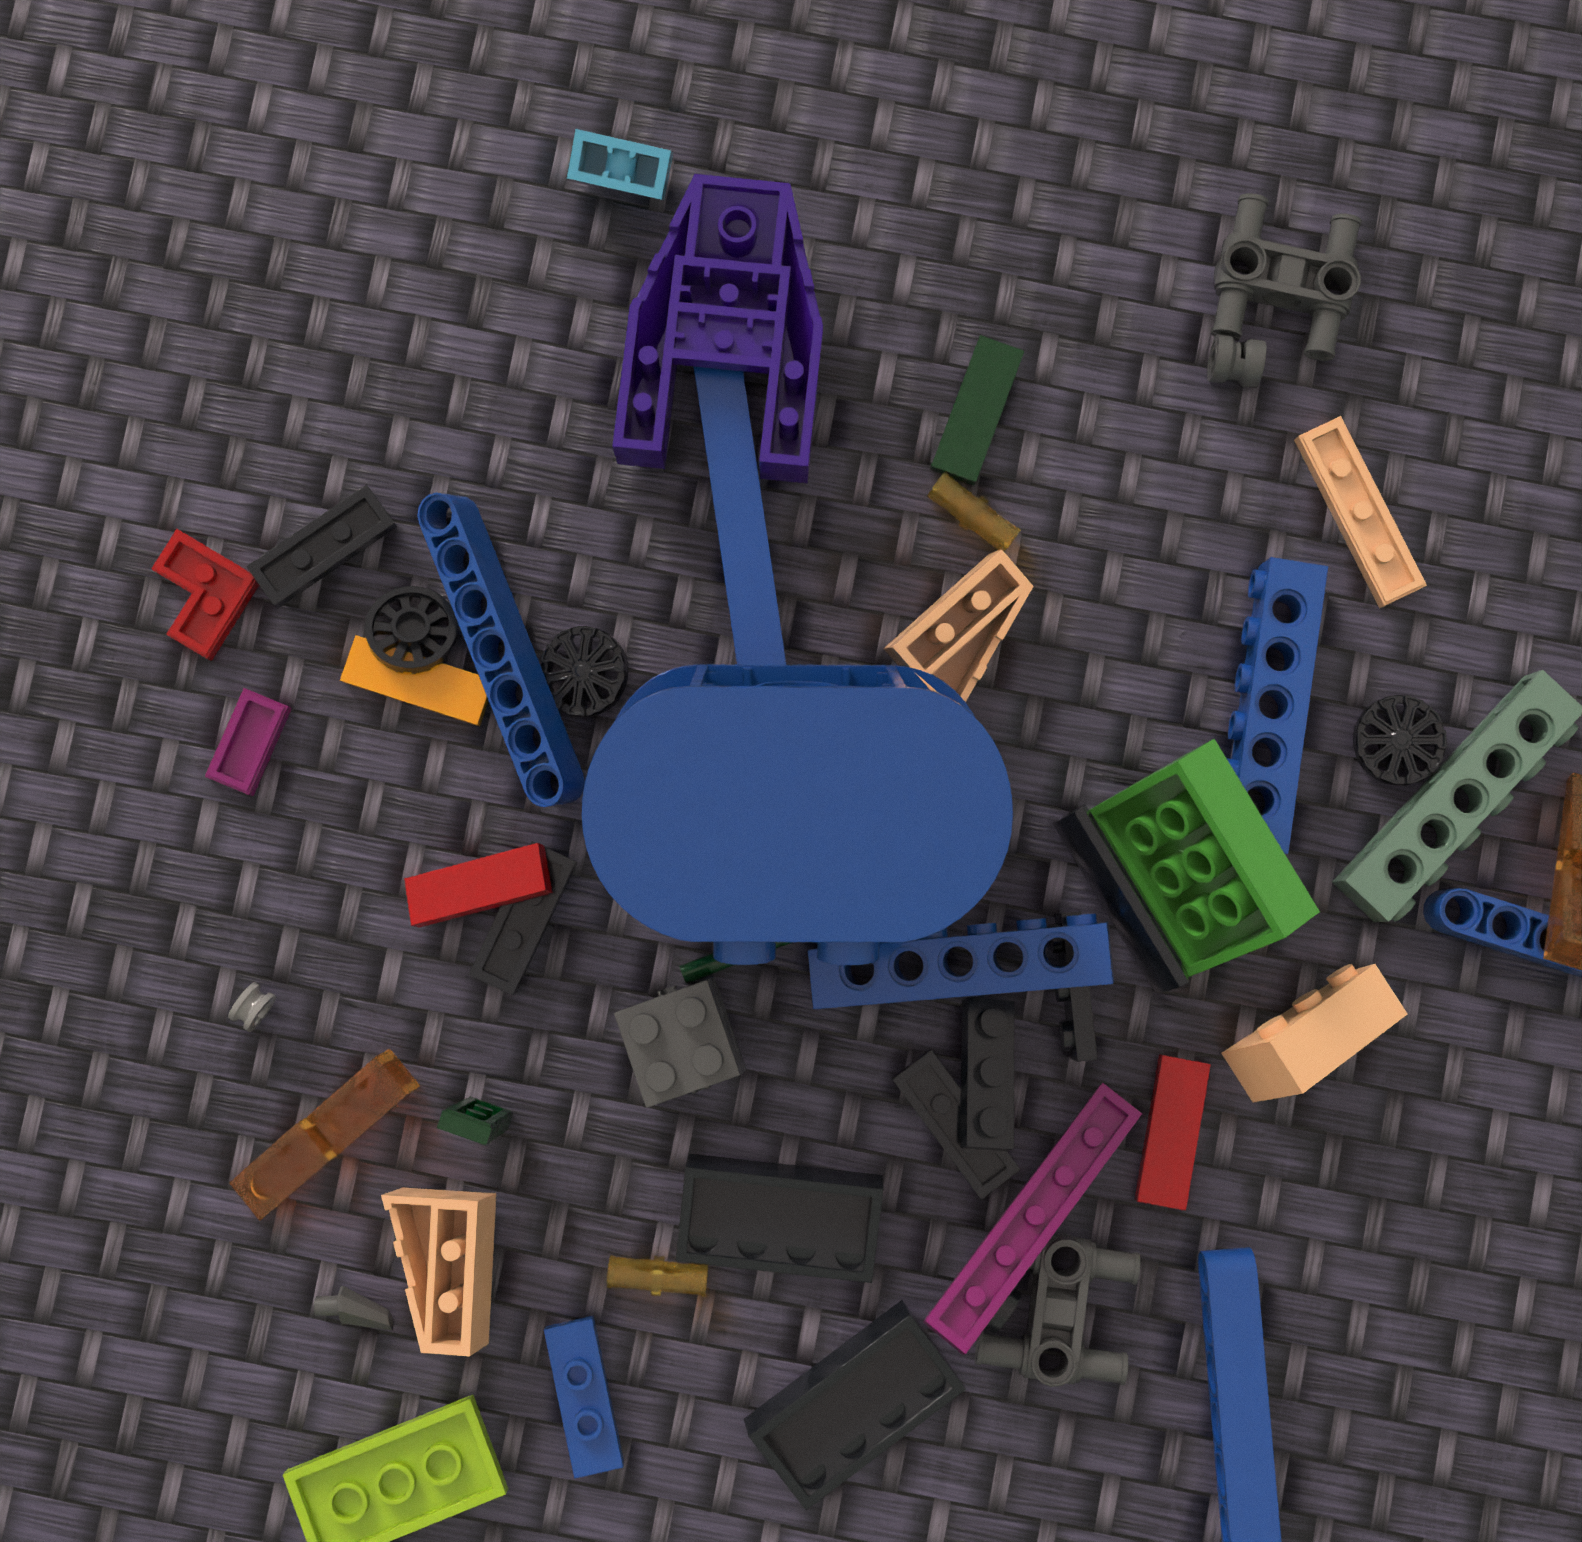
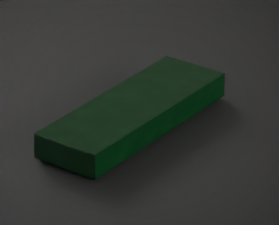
M982 335L979 336L930 470L975 486L1023 357V350Z
M470 1096L443 1110L437 1128L486 1146L508 1130L513 1113H511V1110Z

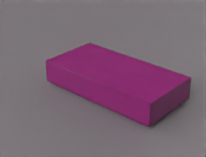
M243 688L205 777L247 795L254 796L292 708Z

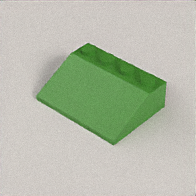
M1215 739L1201 745L1089 809L1185 966L1188 977L1284 939L1320 912Z

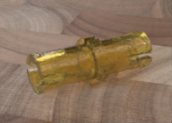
M946 472L938 479L932 487L933 490L927 495L930 500L932 499L960 521L959 526L965 531L971 529L997 550L1002 549L1005 552L1021 531L1020 528L1014 526L987 505L989 500L984 496L976 497Z
M610 1255L607 1288L651 1291V1296L661 1297L662 1292L693 1294L706 1297L708 1265L665 1261V1256L658 1255L654 1256V1260L623 1258Z

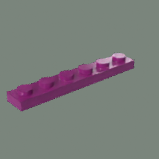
M1104 1083L1100 1084L923 1320V1323L958 1352L965 1355L1142 1113Z

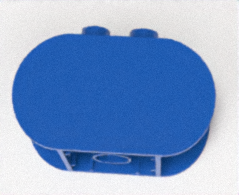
M696 664L680 666L662 672L643 684L628 699L614 723L602 738L590 763L582 797V827L586 849L599 880L611 897L633 918L663 935L688 942H713V958L718 962L733 965H756L773 961L776 957V942H817V958L822 962L835 965L869 964L879 960V942L914 941L947 928L968 913L982 899L995 881L1008 851L1013 822L1012 794L1008 774L1000 752L991 736L975 718L962 697L947 683L933 674L901 665ZM916 674H918L923 680H925V681H926L931 687H933L937 692L929 690V688L923 683V681H922Z

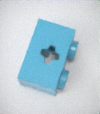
M575 129L567 179L665 200L674 152Z

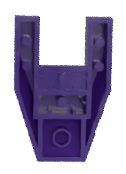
M694 174L669 225V232L659 253H655L647 270L648 275L637 297L633 298L629 307L612 445L617 464L665 469L677 365L769 374L759 458L760 479L808 484L823 322L820 317L811 270L809 269L804 249L803 236L791 184Z

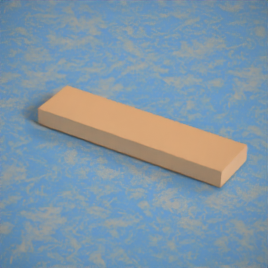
M1339 416L1299 435L1294 441L1379 609L1427 586L1342 417Z

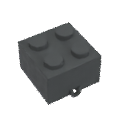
M715 977L678 990L676 985L658 991V997L614 1013L646 1108L691 1092L694 1094L703 1089H709L711 1085L737 1077L747 1069Z

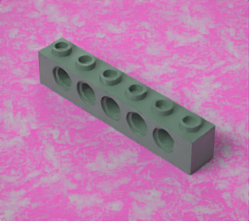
M1544 670L1525 675L1338 874L1332 883L1373 922H1389L1391 919L1396 922L1403 918L1416 903L1412 896L1424 884L1427 887L1434 884L1447 871L1449 866L1445 861L1456 849L1459 851L1465 850L1481 834V830L1478 828L1479 824L1489 814L1493 817L1509 805L1514 798L1510 791L1522 779L1524 782L1530 780L1544 767L1546 761L1542 757L1553 745L1556 747L1561 746L1575 734L1579 726L1574 722L1582 715V705ZM1522 719L1529 722L1532 726L1533 737L1530 742L1524 740L1520 735L1519 724ZM1490 753L1494 754L1501 763V771L1498 777L1493 776L1487 769L1486 761ZM1457 788H1461L1468 795L1469 805L1465 812H1461L1455 806L1454 793ZM1426 822L1435 828L1437 834L1436 842L1431 848L1425 845L1421 838V829ZM1393 857L1398 858L1404 866V876L1398 883L1394 882L1388 874V864Z

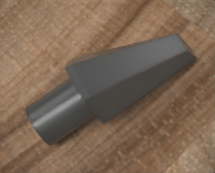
M345 1286L340 1287L338 1295L316 1296L314 1313L316 1317L339 1316L341 1325L349 1324L385 1330L393 1329L394 1324L390 1310Z

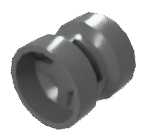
M1216 334L1208 359L1207 381L1223 384L1227 380L1238 381L1242 387L1257 388L1265 366L1266 341L1250 338L1246 342H1237L1232 336Z

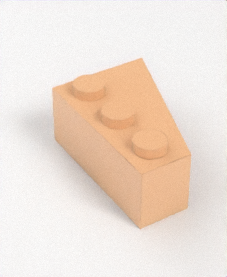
M1002 549L992 552L883 649L897 665L922 670L943 680L966 702L977 681L982 678L990 658L1000 641L1006 636L1031 592L1033 585ZM916 673V675L923 681V683L929 688V690L937 692L932 686H930Z
M1348 964L1336 970L1326 978L1329 982L1328 985L1320 990L1314 989L1302 995L1292 1003V1008L1268 1020L1258 1027L1256 1031L1221 1053L1253 1103L1305 1093L1407 1015L1406 1010L1376 964L1355 969L1352 964Z
M400 1188L382 1194L384 1209L389 1210L396 1236V1241L393 1242L397 1258L401 1257L408 1284L405 1292L421 1353L457 1356L473 1355L489 1344L496 1193Z

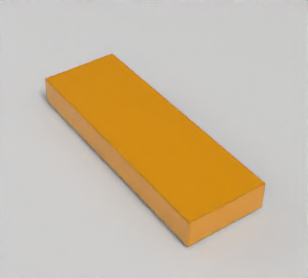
M355 635L340 681L479 727L489 701L478 674L444 663L435 665L431 670L416 674L396 672L378 661L370 651L367 639ZM392 648L385 653L393 656L396 648ZM407 652L403 661H413L412 653Z

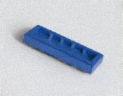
M594 1315L545 1326L544 1334L574 1479L623 1468L624 1458Z

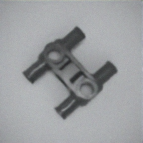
M1246 193L1240 195L1233 232L1223 241L1220 259L1214 269V289L1219 296L1211 335L1213 337L1216 334L1229 335L1235 341L1239 340L1242 336L1241 330L1247 301L1308 313L1312 316L1304 355L1319 361L1332 360L1335 358V347L1340 322L1349 315L1353 296L1357 293L1361 284V275L1358 271L1357 260L1354 258V252L1362 220L1352 214L1339 213L1333 215L1330 220L1331 226L1325 253L1265 241L1260 238L1269 200L1259 194ZM1239 260L1248 267L1249 274L1237 273L1232 268L1230 261ZM1324 280L1335 282L1340 287L1341 295L1330 293L1325 287Z
M1064 1232L1054 1233L1029 1267L1031 1274H1033L1026 1334H1023L1022 1338L1018 1339L984 1334L982 1332L976 1340L975 1364L1018 1369L1019 1375H1023V1378L1036 1379L1050 1387L1062 1386L1064 1384L1075 1385V1382L1080 1383L1081 1378L1125 1385L1128 1374V1354L1126 1352L1117 1353L1084 1348L1082 1336L1089 1282H1092L1093 1278L1137 1285L1140 1274V1253L1096 1248V1243L1091 1242V1239L1073 1237ZM1066 1246L1074 1248L1075 1260L1069 1268L1058 1270L1052 1267L1051 1258L1058 1248ZM1048 1348H1058L1063 1351L1062 1362L1053 1369H1045L1039 1366L1040 1355Z

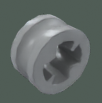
M253 982L243 991L228 1015V1018L233 1022L242 1020L244 1022L243 1029L247 1032H251L261 1023L276 1000V996L271 992L263 994L260 991L261 985L257 982Z

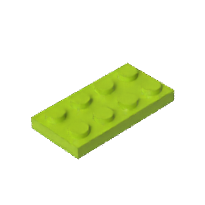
M474 1395L289 1468L282 1475L307 1542H390L506 1495L509 1489Z

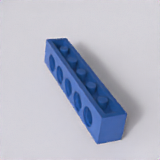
M1270 557L1259 566L1258 570L1254 569L1249 580L1248 597L1254 598L1252 617H1246L1242 628L1241 643L1242 645H1247L1245 664H1239L1235 677V692H1240L1241 695L1239 709L1232 712L1229 720L1228 739L1234 740L1232 758H1227L1247 792L1250 789H1255L1262 794L1265 806L1261 816L1286 855L1289 853L1328 566ZM1274 601L1282 602L1289 607L1291 612L1289 623H1282L1275 618L1272 611ZM1268 648L1277 649L1282 653L1285 661L1282 671H1276L1267 664L1266 651ZM1262 695H1268L1276 701L1278 713L1274 719L1267 718L1261 713L1259 700ZM1256 742L1264 743L1271 751V761L1267 767L1257 764L1252 756V748Z
M1096 914L1066 916L1067 926L1047 928L1046 918L1016 921L1017 931L997 932L996 923L966 925L967 935L948 937L947 928L930 936L914 941L879 942V960L873 962L874 975L866 984L858 982L853 977L851 965H835L822 962L817 958V949L808 950L813 1009L1113 984L1114 974L1108 922L1097 923ZM1053 938H1064L1071 943L1074 956L1068 965L1062 967L1055 966L1047 959L1046 947ZM1005 942H1012L1022 950L1023 962L1015 971L1005 970L997 962V950ZM957 946L967 949L973 958V966L966 975H958L948 966V955ZM907 951L917 953L923 961V971L917 979H909L900 971V958Z

